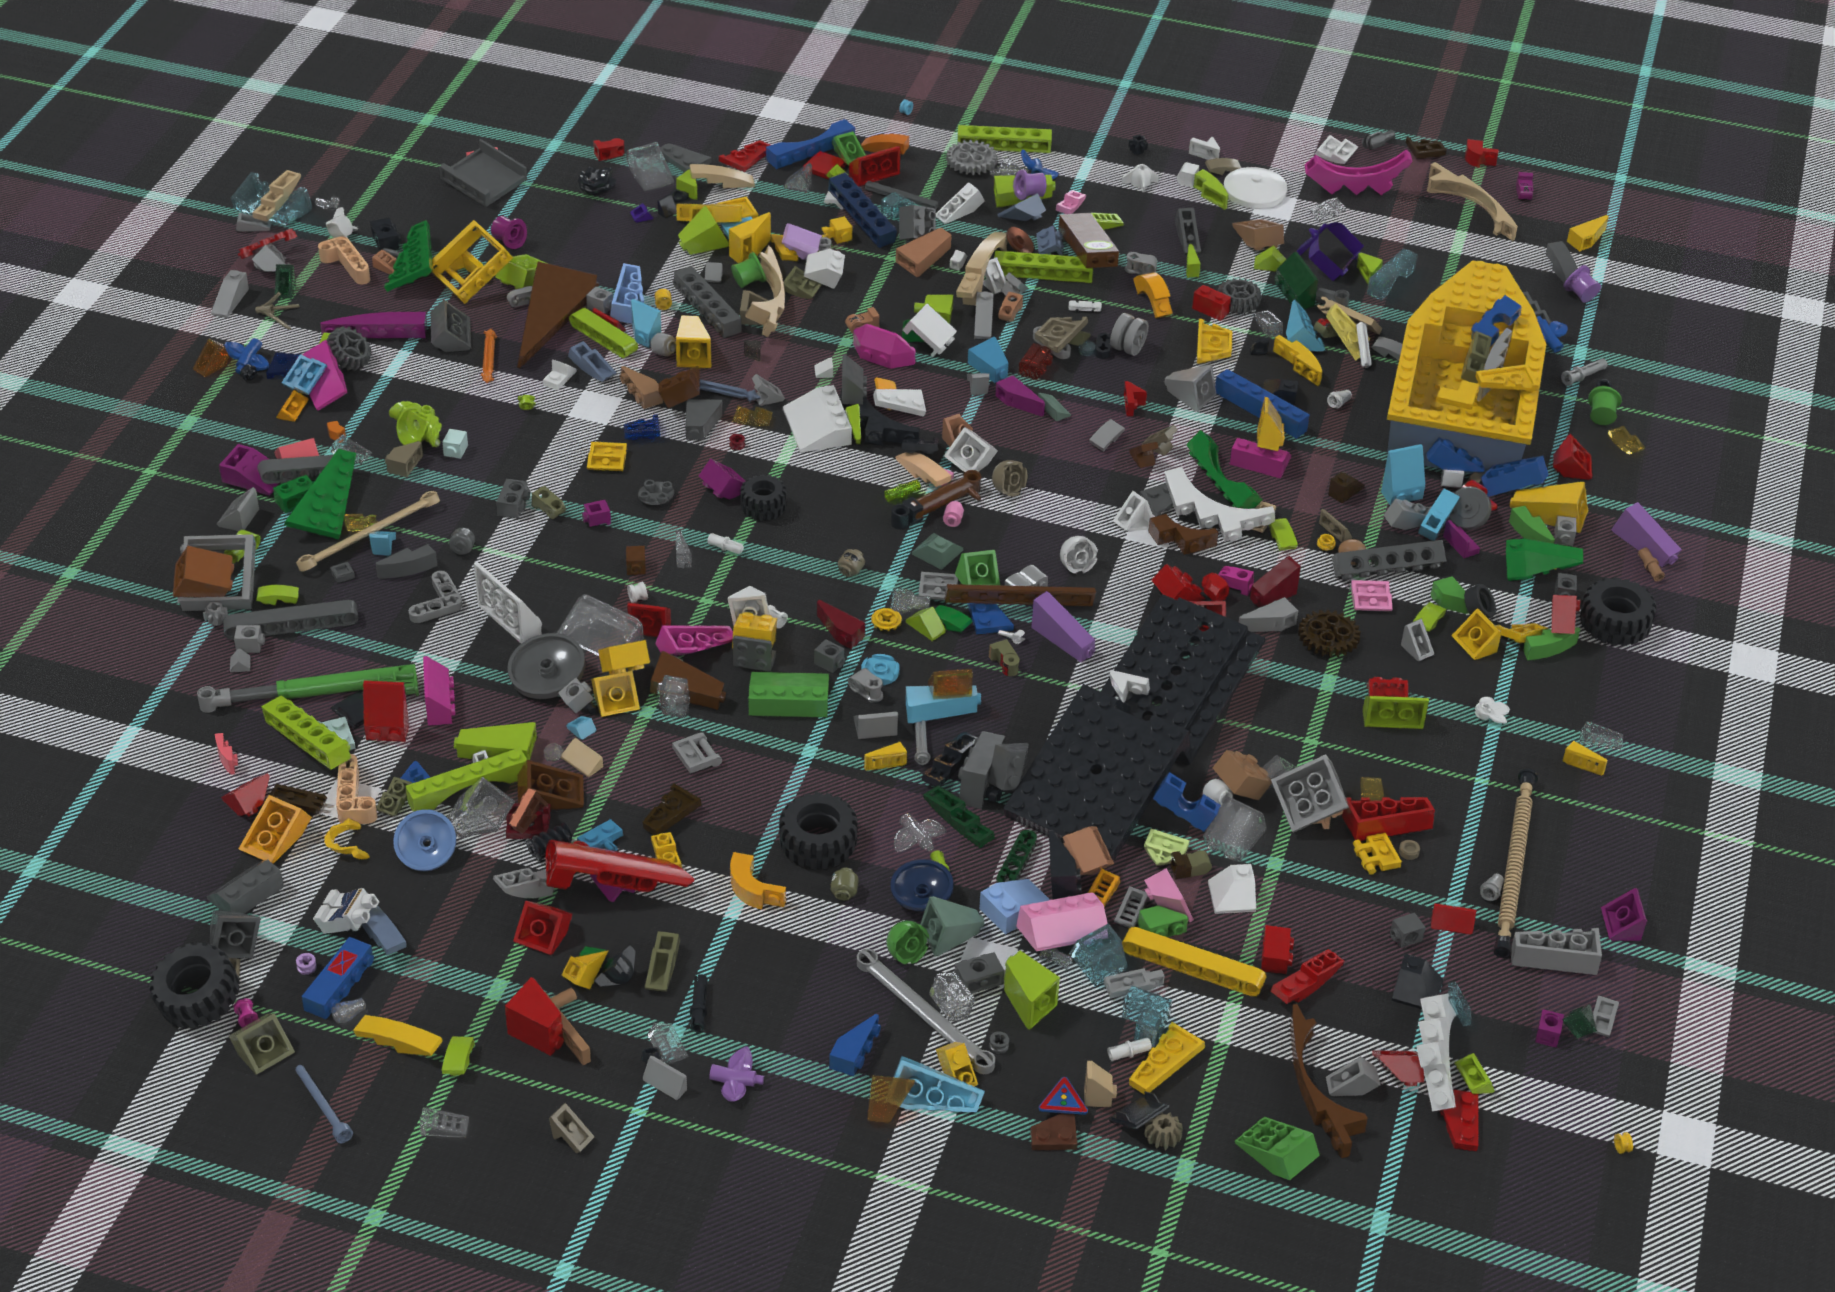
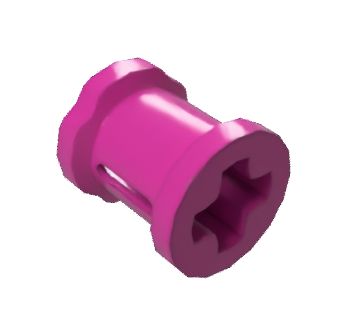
M250 999L238 1000L233 1005L234 1012L239 1016L238 1022L241 1027H245L258 1019L257 1013L252 1009L253 1003Z

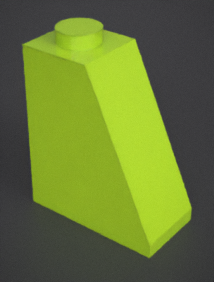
M706 206L678 234L681 240L679 242L683 251L687 249L690 255L729 246V242Z

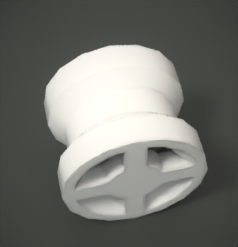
M639 582L635 586L632 584L627 586L631 603H636L640 599L643 601L648 599L644 582Z

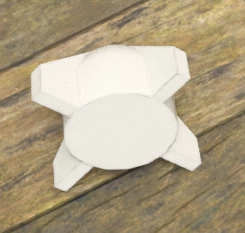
M1139 164L1122 176V183H1131L1133 186L1141 188L1142 192H1145V187H1148L1151 182H1158L1159 176L1146 165Z
M343 207L336 209L333 219L326 222L328 232L333 238L347 237L352 232L358 230L344 216Z

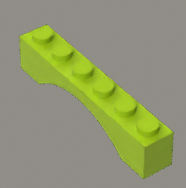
M517 748L407 785L408 804L412 812L434 810L450 795L468 786L490 781L510 784L517 782V775L527 759L521 748Z

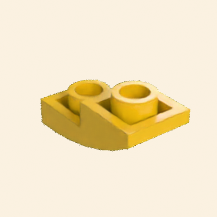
M671 832L651 836L656 858L672 862L682 868L676 851V843Z

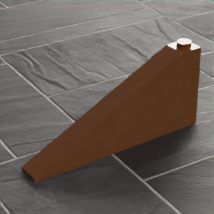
M538 261L517 368H521L569 321L571 314L582 309L587 304L586 295L592 289L599 286V282H596L597 275Z

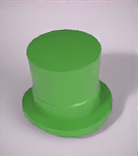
M754 252L750 253L745 261L731 266L733 277L741 288L754 281H766L765 273Z
M1599 386L1590 392L1588 402L1592 407L1591 420L1599 425H1609L1615 422L1617 418L1616 408L1622 402L1621 395L1615 389Z

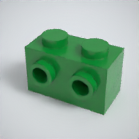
M307 475L273 487L275 502L284 513L293 511L313 482Z

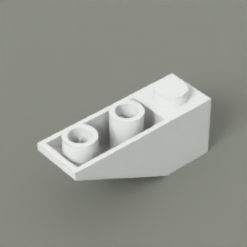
M968 182L936 213V218L947 224L974 212L985 200L980 191Z

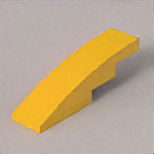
M364 1015L353 1030L357 1037L373 1038L377 1045L394 1046L397 1053L432 1056L443 1041L440 1036L409 1024Z

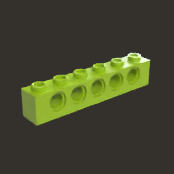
M958 125L957 142L963 143V140L975 142L978 140V143L984 142V145L989 144V147H994L993 150L1021 152L1025 150L1026 152L1051 153L1052 129Z
M995 251L994 258L997 257L1004 276L1011 273L1019 278L1092 283L1093 268H1086L1081 260L1075 256Z
M281 695L261 706L266 723L330 770L351 759L350 745L347 740L340 738L334 731H330L323 723L316 721L312 715L309 716L302 708L295 706L291 700H287Z

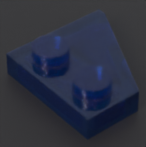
M658 414L652 415L651 420L645 421L644 418H641L634 422L623 424L625 439L635 440L638 438L652 439L660 437Z

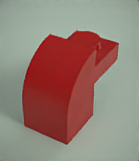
M1467 139L1465 160L1468 164L1480 168L1481 164L1496 166L1499 150L1483 148V141Z

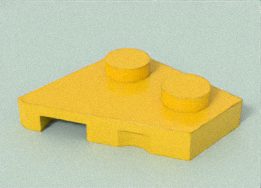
M771 234V242L775 243V249L779 252L782 260H799L796 251L789 250L782 244L783 235Z
M1536 623L1512 624L1511 629L1495 625L1502 632V636L1514 639V642L1524 643L1526 636H1538L1542 634V630L1548 629Z

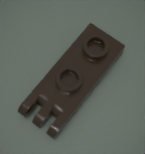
M275 784L269 794L313 814H319L327 800V796L324 794Z

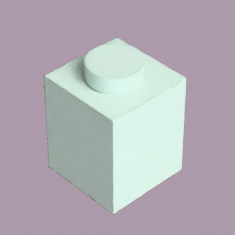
M449 429L442 442L444 456L462 458L468 446L466 431Z

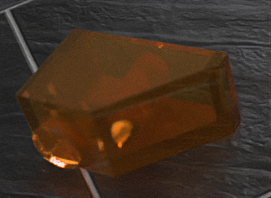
M208 338L193 370L207 377L226 366L230 356L226 351L225 345Z

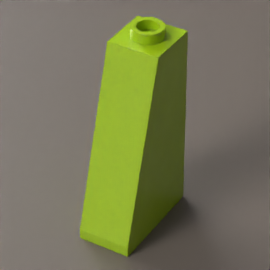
M1016 175L994 176L996 207L1014 205L1024 201L1018 199L1014 193L1013 181ZM1045 175L1046 192L1040 199L1052 197V191H1055V181H1052L1051 175Z
M536 723L461 729L459 736L454 739V749H457L458 758L473 759V754L484 750L488 758L521 748L526 759L530 760L537 738Z

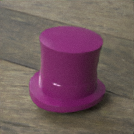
M499 216L492 223L491 234L493 238L502 240L506 247L517 249L525 243L527 228L524 221L519 218L510 220L505 216Z

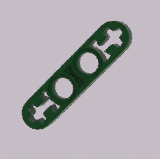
M1023 830L1019 833L997 875L996 883L1005 882L1007 877H1009V881L1019 879L1036 847L1037 835L1034 831ZM1018 851H1022L1025 853V855L1018 856L1015 853ZM1015 865L1018 869L1010 870L1008 866Z

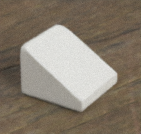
M832 357L815 365L816 378L833 377Z

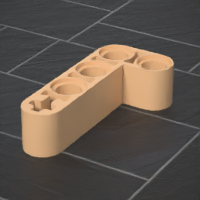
M340 236L318 244L319 257L322 263H332L339 260L357 284L363 285L370 282L367 262L347 237Z
M350 754L351 759L338 766L336 797L338 820L340 823H343V821L350 818L360 824H370L375 822L378 817L376 802L372 797H358V761L355 755Z

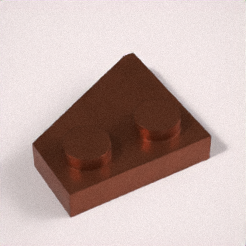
M529 788L521 797L520 805L512 814L509 825L517 832L523 834L529 825L536 820L537 814L535 813L540 807H547L548 803L535 790Z
M1061 1113L1031 1126L1032 1150H1077L1074 1114Z

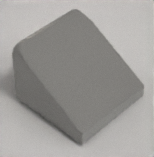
M707 262L705 268L706 282L721 283L723 264Z

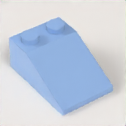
M1029 879L1000 882L980 892L979 909L1006 935L1017 928L1016 924L1020 906L1049 901L1050 899Z

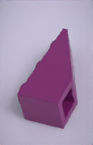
M1012 375L996 382V397L1005 405L1041 417L1044 416L1045 402L1043 399L1039 398L1015 376Z

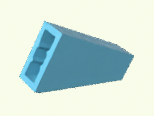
M976 685L906 686L908 723L977 712V705H981V693H977Z

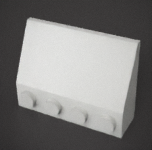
M834 385L815 388L783 406V411L800 453L852 445V427Z
M475 562L474 571L478 606L521 644L532 637L541 635V620L520 598L482 565Z

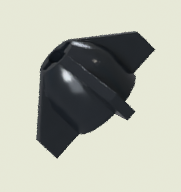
M628 945L622 952L616 954L611 959L608 957L606 959L608 962L594 981L599 986L620 985L628 982L634 974L636 951Z

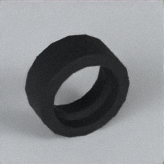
M1478 584L1465 591V605L1470 615L1477 608L1488 619L1495 615L1496 604L1488 587L1484 584Z

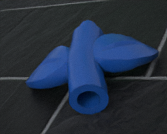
M1025 150L1021 151L1022 161L1029 170H1032L1031 174L1043 173L1044 175H1051L1052 179L1059 175L1054 170L1043 168L1040 159L1034 158L1032 160Z
M1537 316L1536 318L1546 344L1554 353L1560 351L1564 345L1557 337L1564 336L1567 333V325L1557 321L1548 324L1546 319Z
M252 338L246 347L237 342H226L224 344L229 356L238 360L236 363V373L240 374L242 368L247 364L255 366L257 371L270 368L268 360L264 356L256 354L262 347L260 340Z

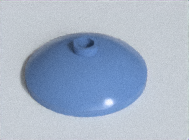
M419 810L407 815L399 823L394 834V849L398 858L407 867L417 871H431L441 867L451 858L456 847V832L452 823L446 816L434 810ZM426 841H431L430 846H424V843Z

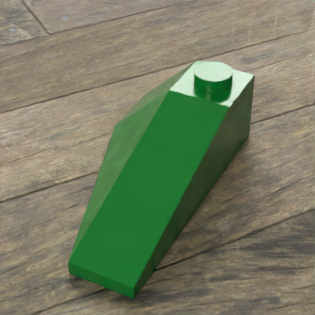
M1530 539L1506 540L1508 581L1526 580L1533 578L1534 574L1541 572L1548 574L1550 573L1549 570L1555 568L1566 569L1583 564V549Z

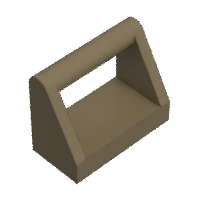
M743 290L740 307L741 324L761 325L746 318L745 314L752 302H765L769 300L751 291Z

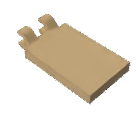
M1322 297L1321 299L1326 303L1324 306L1317 305V307L1327 315L1329 311L1327 309H1330L1336 302ZM1336 303L1356 324L1359 322L1366 323L1367 329L1377 334H1380L1382 328L1374 319Z

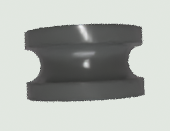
M994 1032L990 1036V1050L997 1054L1005 1053L1009 1048L1008 1035L1004 1032Z

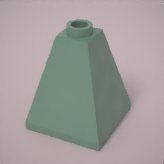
M933 896L929 897L920 925L927 929L929 934L927 942L936 957L979 934L980 929L984 927V918L982 915H979L976 909Z

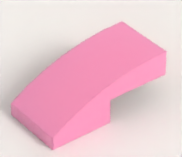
M1071 190L1065 194L1064 200L1056 205V211L1072 214L1083 203L1086 195Z

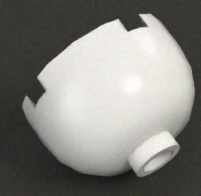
M1074 536L1067 539L1062 545L1060 559L1065 568L1072 573L1077 574L1076 572L1079 571L1085 573L1095 565L1097 561L1096 551L1098 552V549L1088 538Z

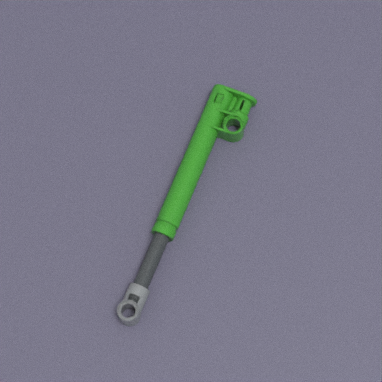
M415 664L289 679L287 681L280 680L276 681V685L230 690V688L215 690L213 687L205 686L197 691L200 710L210 713L215 711L217 707L231 706L235 702L275 698L281 695L286 699L359 691L363 690L364 681L404 682L405 694H415L416 697L419 696Z

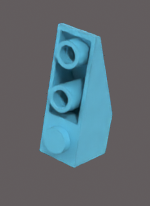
M1443 489L1423 520L1418 533L1435 541L1460 496Z

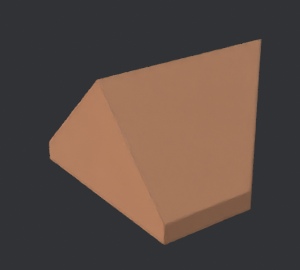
M960 413L944 418L942 439L950 447L964 427L972 431L973 428L961 417Z

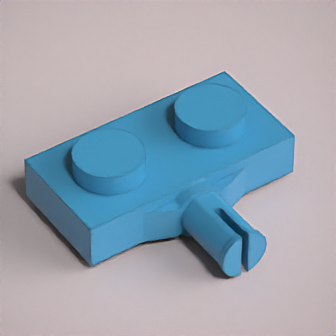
M610 819L577 837V841L585 842L589 847L617 851L618 847L613 842L623 836V831Z

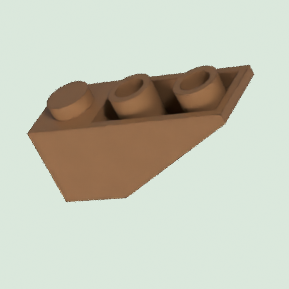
M621 366L620 380L622 384L627 386L629 393L633 394L636 402L640 403L643 409L663 403V399L659 394V384L654 379Z

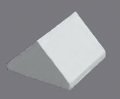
M751 586L728 597L733 625L739 614L744 612H750L756 616L770 615L766 594Z

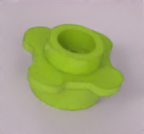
M523 395L517 398L519 400L518 405L523 410H531L536 405L534 396Z

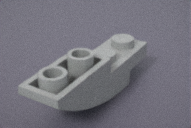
M528 867L493 877V880L505 893L521 898L551 896L555 889L546 886V869L533 872Z

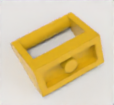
M466 250L445 271L463 286L484 265ZM465 268L471 274L466 279H463L455 271Z

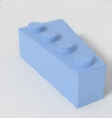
M623 263L610 317L619 322L632 324V299L644 303L640 266Z

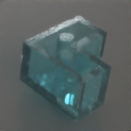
M1131 986L1124 999L1122 1017L1136 1022L1134 1040L1149 1038L1152 1047H1155L1170 1018L1171 999Z

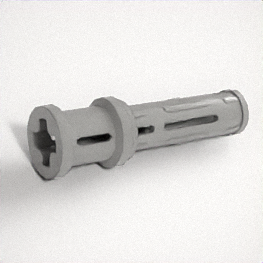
M1602 358L1586 366H1577L1571 371H1564L1561 375L1562 382L1566 386H1570L1576 381H1583L1586 376L1606 369L1608 366L1607 361Z

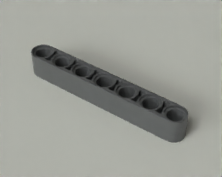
M342 600L230 614L223 619L224 635L227 639L234 640L237 625H260L261 633H264L265 636L348 626L357 623L358 610L356 602Z

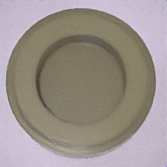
M1412 840L1401 842L1399 847L1401 857L1413 860L1419 856L1420 846L1417 842Z

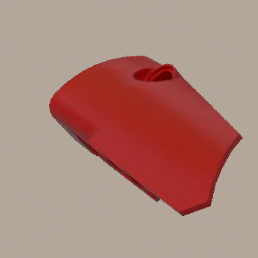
M549 840L546 848L547 887L566 890L567 887H570L576 872L596 875L597 881L603 885L642 892L652 891L655 889L657 882L688 887L695 881L688 872L672 862L589 847L588 844L582 841L568 843Z

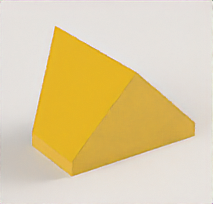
M608 951L579 957L571 956L562 976L578 986L590 989Z

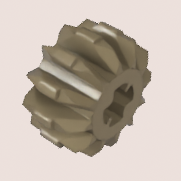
M1161 1112L1145 1123L1144 1135L1148 1138L1149 1144H1155L1156 1149L1159 1146H1163L1166 1150L1168 1145L1174 1148L1182 1137V1123H1179L1178 1117H1172L1171 1112L1167 1115Z

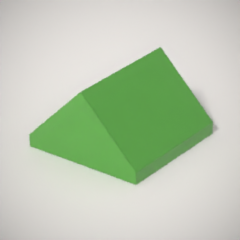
M995 550L962 553L955 576L964 585H1000Z

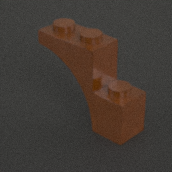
M1167 514L1152 517L1149 520L1148 532L1157 545L1174 541L1184 555L1217 546L1219 532L1216 528L1202 530L1188 528L1174 522Z

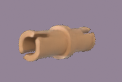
M1649 548L1640 549L1638 555L1644 562V568L1650 572L1654 581L1662 580L1665 574L1659 567V561L1652 556Z

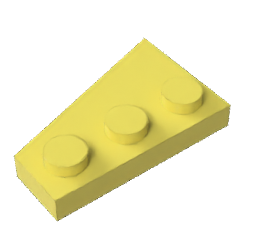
M1335 303L1329 309L1326 317L1356 361L1360 358L1357 324Z

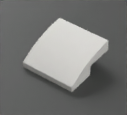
M1329 135L1315 154L1325 160L1345 164L1357 150L1358 146L1347 139L1340 142Z

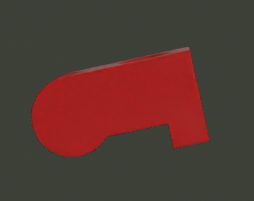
M620 138L600 142V140L593 141L594 154L599 161L620 157L625 153L624 140Z

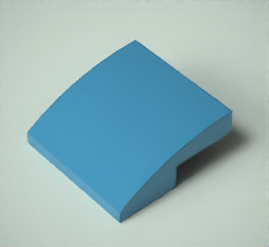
M300 354L282 381V384L287 388L309 395L327 365L314 358L309 359Z

